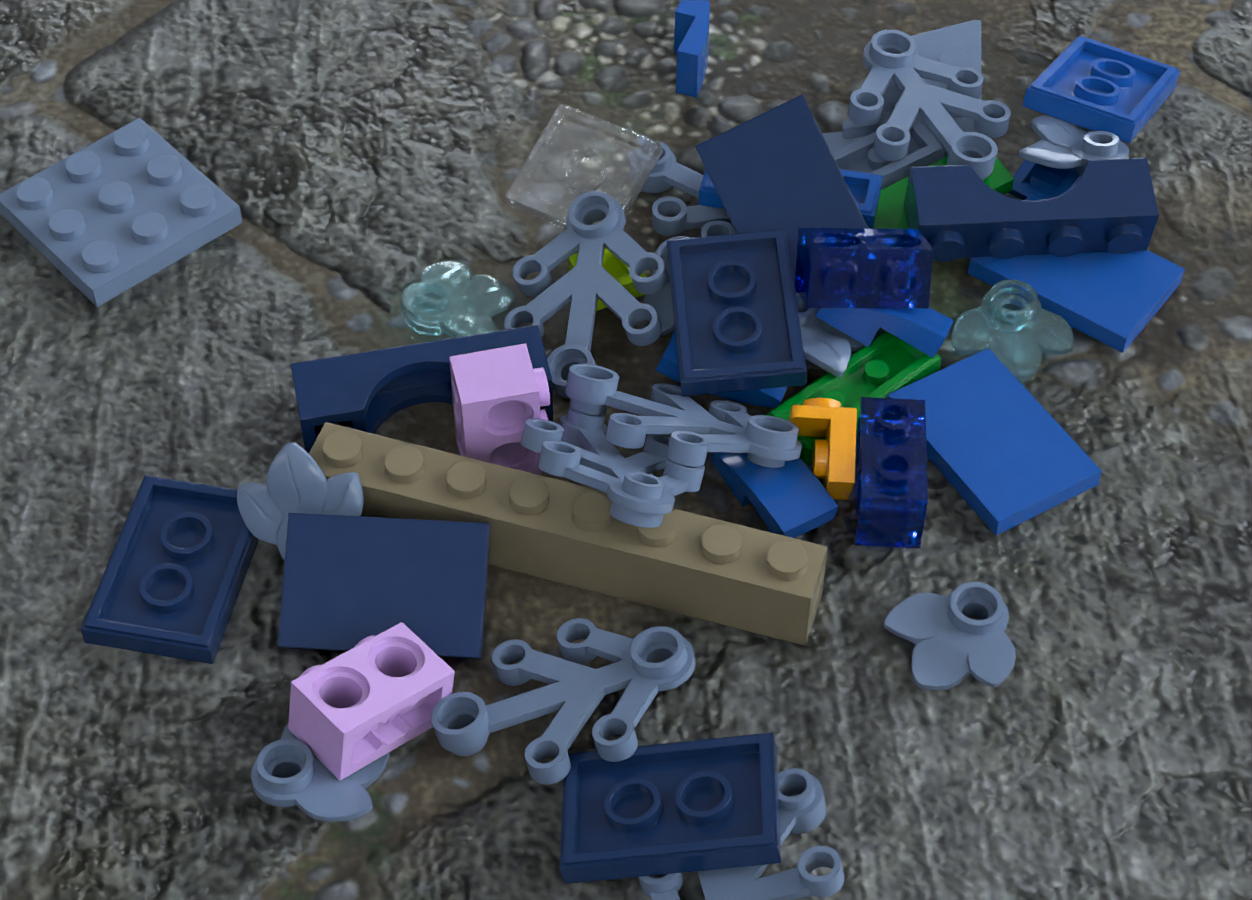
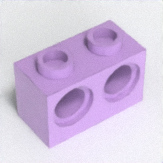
M526 343L450 356L455 435L459 454L537 475L542 474V470L538 468L540 453L523 447L521 445V438L527 419L548 420L545 409L540 410V407L550 405V393L545 370L543 367L533 369Z
M401 622L376 636L371 635L362 639L349 651L323 665H315L308 668L297 679L291 681L288 729L301 742L306 744L328 770L341 781L432 728V710L442 698L452 694L455 671Z

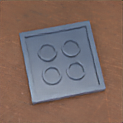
M141 118L132 121L0 194V214L96 307L108 302L242 223L240 206Z

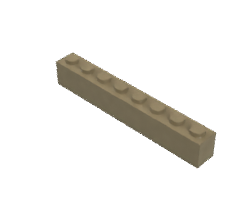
M328 422L324 423L309 452V455L320 467L326 479L346 472L358 473L364 498L362 517L489 523L491 525L489 565L806 646L822 597L828 546L674 508L670 513L664 514L662 525L659 527L634 526L614 518L609 513L612 501L607 497V493L594 488Z

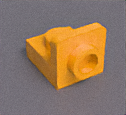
M811 398L803 401V405H793L788 421L798 426V436L824 438V440L814 439L812 452L813 474L817 478H823V486L833 499L848 500L855 483L857 408L841 407L839 401L830 398Z

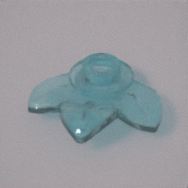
M449 260L432 264L423 271L420 282L406 287L402 293L400 307L404 313L405 323L412 330L431 336L446 332L453 338L498 331L495 323L490 318L508 309L515 302L516 294L501 280L483 274L472 276L471 269L467 263Z
M1012 279L996 283L983 297L981 307L960 314L955 322L951 337V346L955 354L974 355L989 348L1020 383L1031 379L1037 373L1043 352L1048 354H1067L1072 352L1074 345L1072 329L1068 322L1062 316L1042 309L1036 291L1029 284Z

